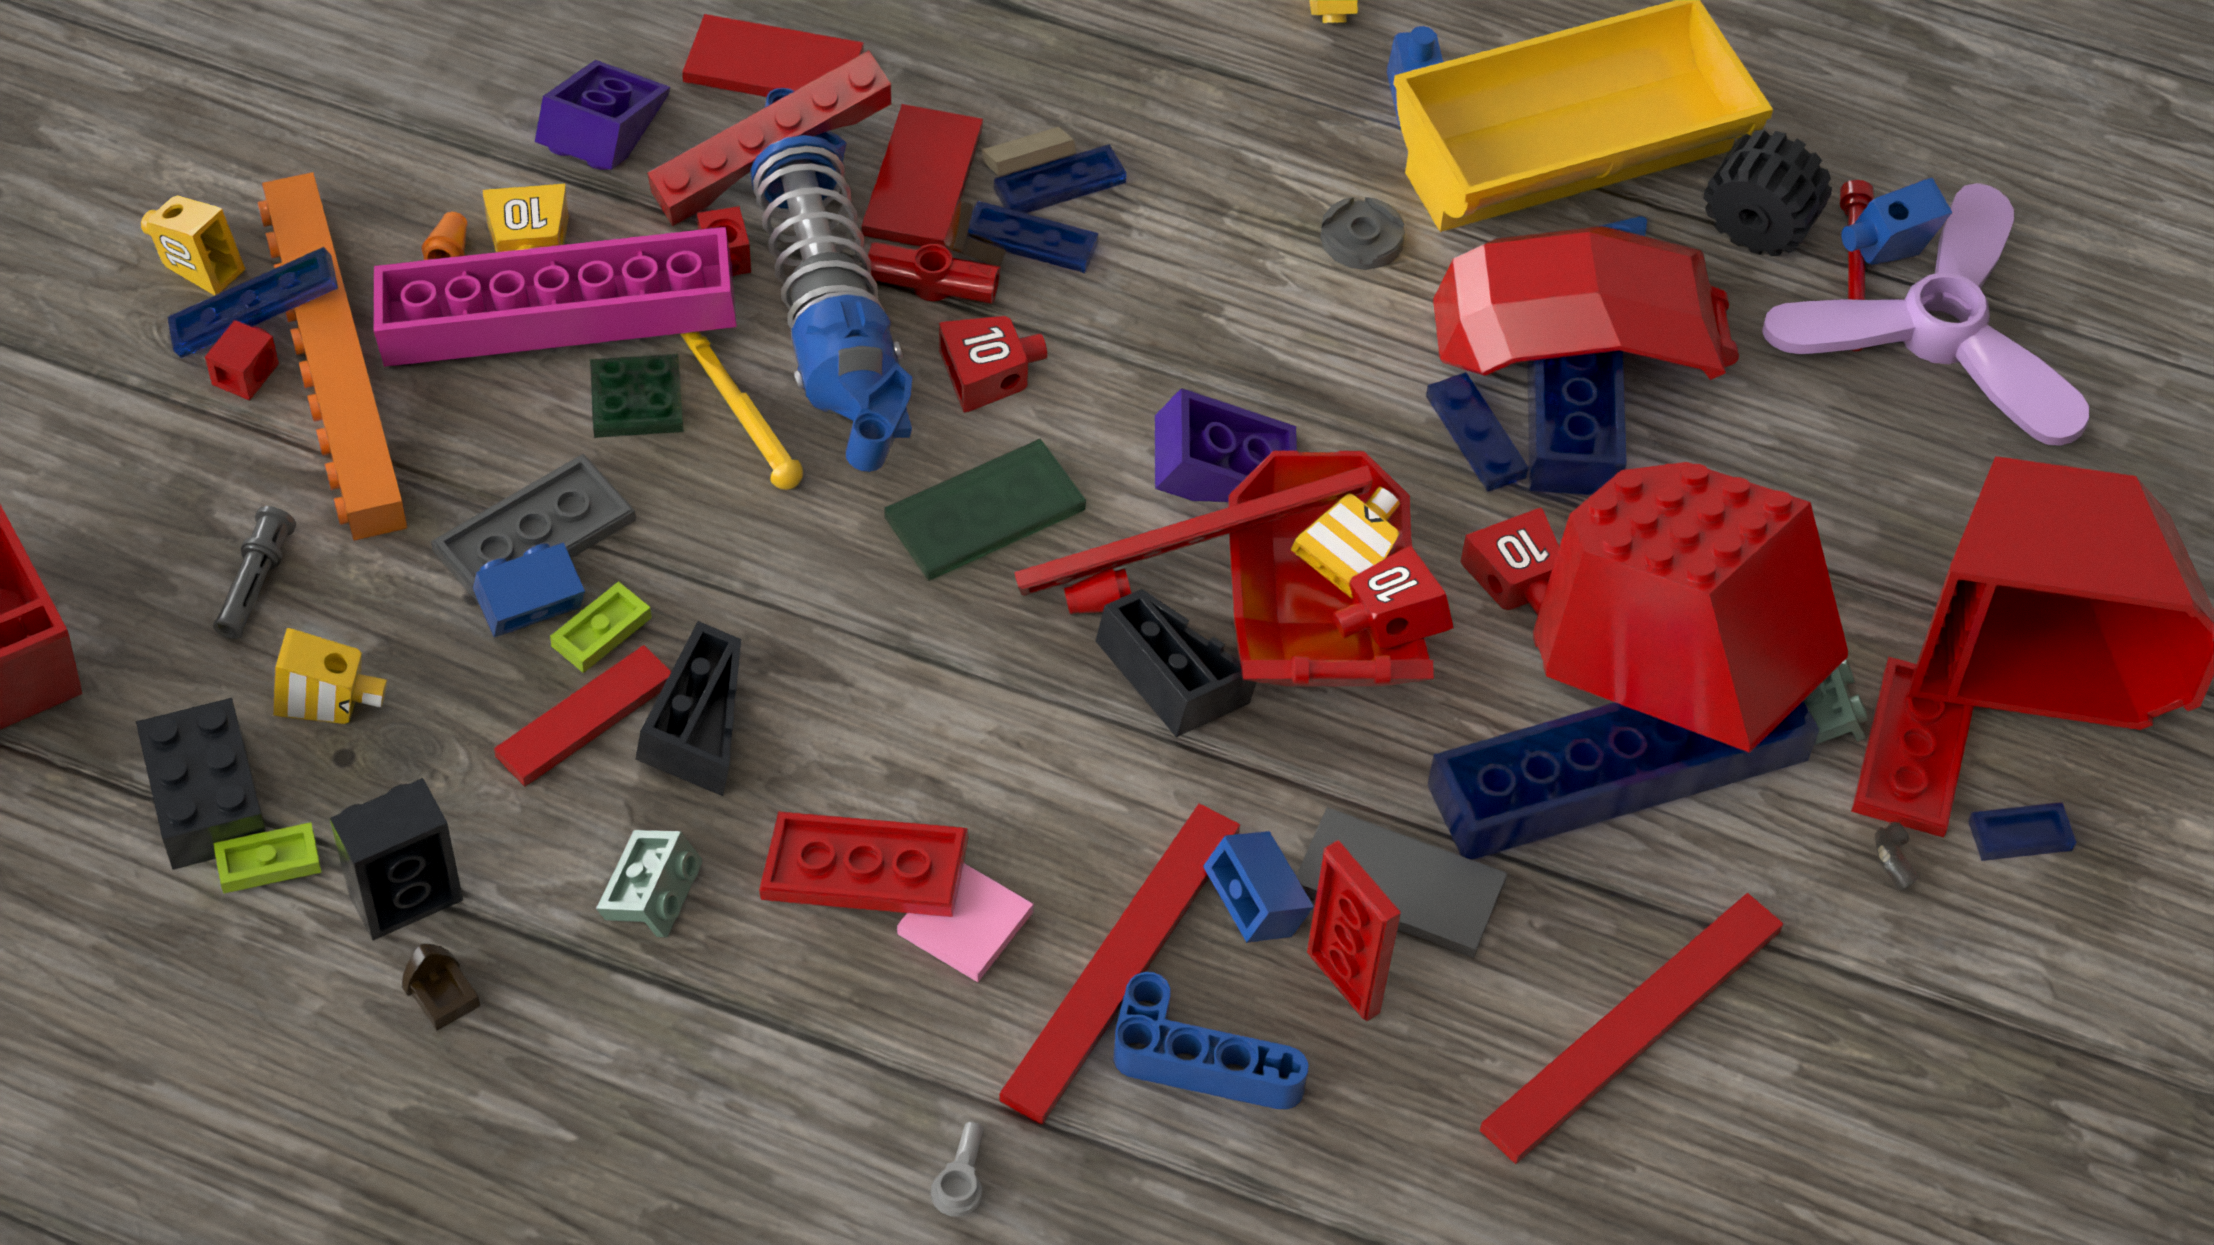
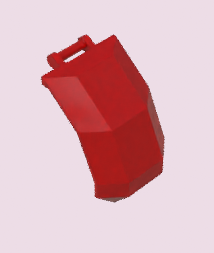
M1604 226L1496 238L1454 258L1433 298L1440 360L1445 364L1483 376L1515 362L1620 350L1703 370L1707 377L1712 380L1726 374L1725 367L1735 364L1739 359L1738 347L1731 339L1726 313L1729 309L1728 295L1724 290L1710 285L1702 250Z
M1272 451L1228 495V507L1368 465L1373 480L1369 492L1357 495L1356 497L1365 504L1378 487H1382L1393 494L1400 502L1398 508L1387 520L1388 523L1399 531V535L1387 557L1405 547L1412 546L1410 495L1365 451ZM1337 502L1229 534L1234 625L1243 680L1280 686H1388L1434 679L1433 660L1429 659L1424 638L1388 649L1379 648L1367 629L1343 638L1335 624L1333 613L1353 605V599L1291 550L1297 537Z

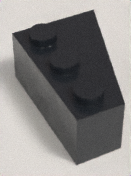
M1141 589L1104 606L1095 642L1175 737L1181 736L1250 704L1257 682L1243 680L1240 661L1224 651L1225 644L1214 636L1207 640L1188 627L1189 620Z
M698 621L640 731L635 760L723 796L730 765L734 705L741 648L740 638Z

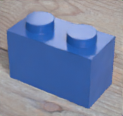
M564 542L551 547L547 543L536 545L528 549L522 557L506 561L504 558L492 560L484 564L480 571L476 572L473 591L494 638L581 607L585 593Z
M1270 831L1224 836L1203 865L1246 943L1292 937L1314 908Z

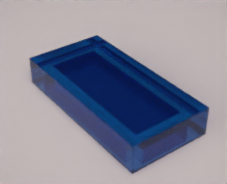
M2063 802L1972 812L1968 820L1981 861L2073 851L2077 842Z

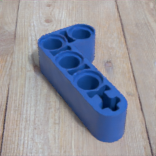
M1142 972L1129 980L1116 1026L1113 1058L1116 1068L1123 1075L1274 1109L1287 1110L1301 1102L1308 1075V1061L1305 1055L1298 1049L1168 1020L1170 986L1167 980L1154 972ZM1148 1000L1157 1005L1147 1007L1140 1005L1138 1002ZM1131 1043H1140L1145 1045L1146 1048L1137 1050L1132 1049L1127 1045ZM1188 1053L1193 1055L1195 1059L1182 1060L1176 1055ZM1238 1064L1242 1066L1244 1069L1240 1071H1233L1228 1069L1225 1065ZM1257 1070L1263 1071L1262 1075H1258Z

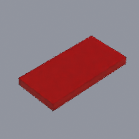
M704 14L682 71L683 82L767 97L770 91L777 88H788L796 91L863 54L864 42Z
M902 104L861 225L863 236L921 247L927 244H939L946 247L943 241L964 191L983 130V118Z
M1888 656L1851 812L1944 838L1948 829L1974 706L1908 697V688L1916 664Z
M778 811L759 888L761 900L953 917L969 839L968 828Z
M1337 840L1324 848L1307 953L1360 1017L1367 1022L1381 1012L1401 912L1343 844Z

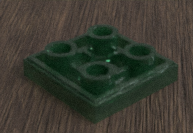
M679 354L590 359L594 438L684 432Z

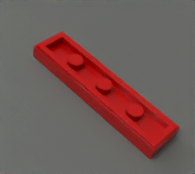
M643 645L494 748L495 757L526 787L658 695L663 689L671 671Z

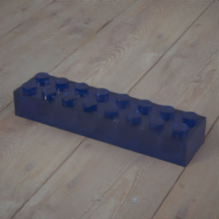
M1802 701L1749 753L1614 702L1434 754L1427 786L1461 856L1474 860L1806 762L1810 758L1820 729L1806 704Z

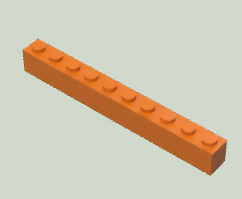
M311 172L263 182L262 186L266 200L257 203L263 227L272 226L273 232L265 233L271 259L277 257L281 259V263L274 265L279 290H289L290 295L282 297L288 323L297 321L298 328L290 329L296 355L305 354L306 361L299 362L305 388L314 387L315 394L307 395L313 422L319 420L323 422L324 428L316 429L322 456L331 454L333 462L325 463L330 489L340 488L342 497L333 498L339 524L349 523L353 541L407 529L400 491L314 173Z

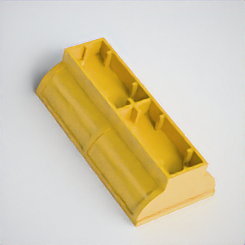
M1674 0L1395 75L1393 83L1397 89L1396 97L1400 126L1408 149L1405 174L1439 232L1729 152L1733 147L1735 138L1739 139L1746 133L1752 136L1755 130H1763L1767 119H1770L1773 113V108L1700 0Z

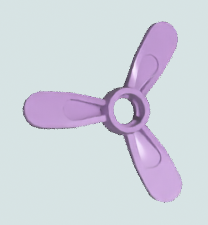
M1978 183L1966 185L1956 194L1950 206L1953 213L1944 223L1939 238L1935 274L1928 275L1912 285L1905 299L1794 302L1775 306L1766 314L1762 329L1764 338L1773 347L1787 353L1811 354L1844 351L1903 341L1911 352L1929 362L1940 364L1960 362L1986 396L2032 438L2044 444L2060 446L2072 443L2081 437L2088 425L2089 405L2083 395L2039 357L1988 325L1990 316L1989 304L1981 291V287L1995 268L2014 221V209L2009 199L1999 190L1989 185ZM1927 311H1943L1955 316L1961 323L1939 320Z

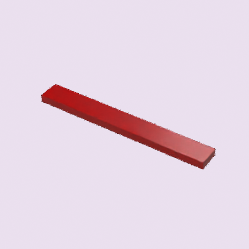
M1367 465L1014 572L1021 595L1026 596L1095 575L1111 567L1113 569L1334 503L1340 501L1348 493L1354 496L1367 493L1371 489L1373 480Z
M1198 803L1000 1091L999 1102L1043 1125L1120 1011L1129 980L1136 974L1147 971L1209 879L1203 865L1224 836L1239 834V823Z
M1747 892L1481 1122L1479 1131L1512 1162L1517 1164L1781 932L1784 923Z

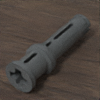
M263 506L255 514L257 524L251 537L246 538L241 546L243 561L229 589L217 620L213 623L214 630L224 637L230 639L242 637L243 629L258 599L269 570L274 569L281 563L283 558L281 548L286 537L291 535L296 528L295 519L282 509Z

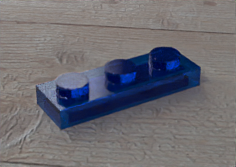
M1467 372L1427 386L1426 397L1487 492L1527 478L1528 465Z

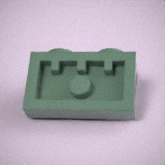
M1847 659L1793 710L1800 734L1807 748L1851 731L1857 742L1866 739L1861 723L1869 721L1859 694L1851 696L1848 685L1855 683V679Z
M634 830L596 910L605 920L645 922L656 937L666 938L702 865V858L681 831Z

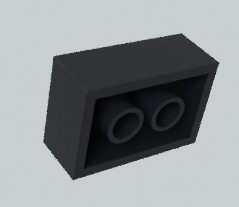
M232 698L136 721L162 840L172 870L216 859L213 843L266 832Z
M423 778L410 784L397 785L382 796L363 804L351 805L340 814L329 818L349 897L372 941L463 901L448 822Z

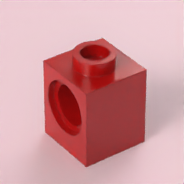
M740 206L697 213L698 230L726 227L733 276L751 273L750 243Z
M236 320L233 321L205 356L212 385L249 401L279 365L273 336L260 327H250Z

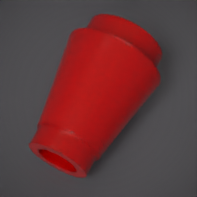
M1113 567L1072 586L1065 587L1064 593L1071 615L1075 613L1103 612L1106 604L1131 594V589L1125 568L1114 571Z

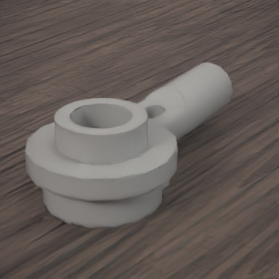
M967 1122L964 1125L955 1161L946 1165V1169L935 1178L931 1186V1199L934 1206L941 1213L948 1216L961 1217L970 1214L978 1207L982 1200V1186L979 1179L975 1176L974 1168L984 1128L978 1123Z

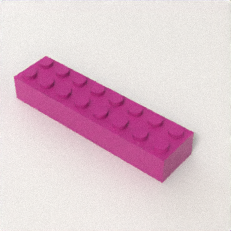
M726 227L374 266V334L384 367L737 327L732 262Z

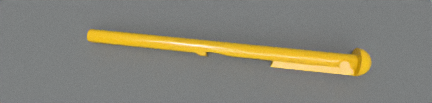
M699 331L680 333L772 467L773 472L770 477L772 484L783 490L795 488L803 478L801 463L798 460L791 459L747 393H742L709 346L710 342L707 337L703 336Z

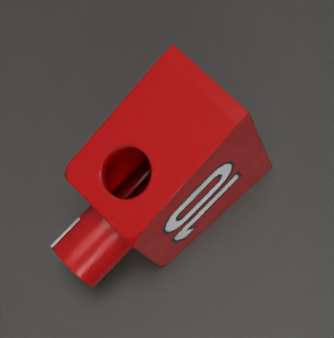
M1006 316L939 323V353L964 413L1023 391L1028 386V363L1047 359L1048 356L1046 343L1041 333L1019 338L1011 318Z
M1540 507L1465 535L1460 562L1502 609L1512 610L1529 603L1538 616L1559 545L1548 519Z
M1411 545L1353 576L1349 581V587L1354 604L1333 613L1335 624L1343 638L1367 629L1379 648L1383 649L1454 629L1446 592Z

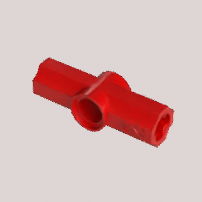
M874 242L870 246L868 257L871 260V276L875 281L914 288L915 293L921 299L927 301L943 300L949 295L991 304L995 301L1000 279L999 266L954 258L946 247L939 244H927L917 250Z

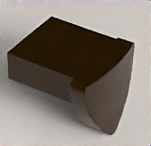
M960 201L953 214L943 243L953 251L1001 266L1006 250L999 242L968 232L973 204Z
M421 944L417 947L406 965L402 979V989L407 996L413 995L437 1031L480 1007L479 996L459 969L460 964L449 950L434 944Z

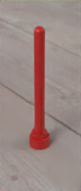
M1851 180L1844 183L1840 188V207L1848 216V226L1856 222L1870 201L1874 199V188L1867 181ZM1859 249L1855 251L1848 250V300H1865V259ZM1863 348L1853 349L1852 351L1858 352L1861 351Z

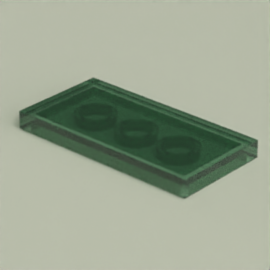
M1040 438L885 507L884 517L928 581L1086 510V499Z

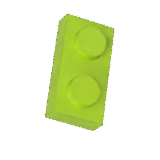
M618 581L550 635L551 647L584 673L652 618L651 607Z
M311 822L213 843L223 894L322 873Z

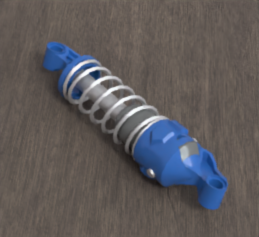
M777 88L770 91L766 98L765 107L791 94L794 90ZM831 131L814 137L801 135L784 138L764 149L756 157L750 172L751 184L756 195L757 205L764 212L762 216L763 228L770 236L768 240L769 252L777 260L775 263V276L783 284L781 300L790 309L787 317L798 363V370L794 373L796 382L800 389L804 388L806 397L814 407L826 413L840 414L853 420L846 448V459L850 465L858 470L876 471L885 463L895 438H910L912 426L907 407L911 396L912 377L899 364L898 359L903 358L900 344L898 341L893 342L890 332L891 321L878 301L877 283L871 276V260L864 251V236L858 228L857 211L851 203V189L845 180L843 159L847 142ZM833 199L842 204L839 214L826 212L824 207ZM771 216L787 219L775 229L771 225ZM839 223L849 228L845 238L832 236L831 230ZM794 225L796 236L781 234L788 226ZM853 236L855 237L856 244L852 242ZM777 239L783 242H796L782 253L777 249ZM845 247H848L849 249L853 250L855 254L854 257L851 258L840 252ZM800 248L802 260L787 258L792 252ZM860 260L862 262V268L858 266ZM783 264L797 266L793 274L788 278L783 273Z

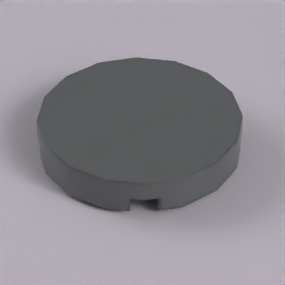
M1355 197L1345 198L1333 204L1323 216L1320 239L1324 250L1336 262L1349 268L1368 270L1381 268L1397 258L1403 249L1405 230L1401 215L1391 205L1369 197H1365V201H1354Z

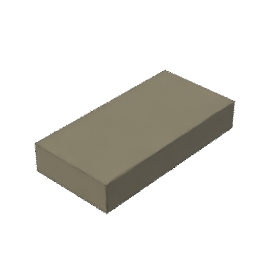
M1060 127L982 149L984 163L1000 177L1076 153L1074 139Z

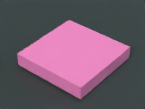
M964 863L953 917L907 913L897 925V934L974 981L979 982L1032 915L1033 903Z

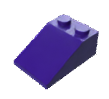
M594 60L543 95L534 142L547 146L554 154L561 156L571 155L585 160L592 168L612 170L629 157L668 97L670 87Z
M1181 388L1155 415V489L1192 501L1228 502V495L1272 451H1297L1296 426Z

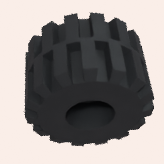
M1755 130L1752 136L1746 133L1733 145L1708 182L1703 198L1708 202L1705 207L1708 217L1716 220L1714 227L1720 234L1726 233L1731 237L1729 242L1737 246L1742 244L1748 247L1750 252L1761 255L1762 251H1766L1770 256H1780L1783 251L1790 253L1803 242L1825 208L1832 192V187L1828 185L1831 180L1828 169L1819 166L1822 159L1816 152L1809 153L1805 149L1807 144L1799 139H1796L1795 142L1787 139L1786 133L1775 131L1770 136L1766 130Z

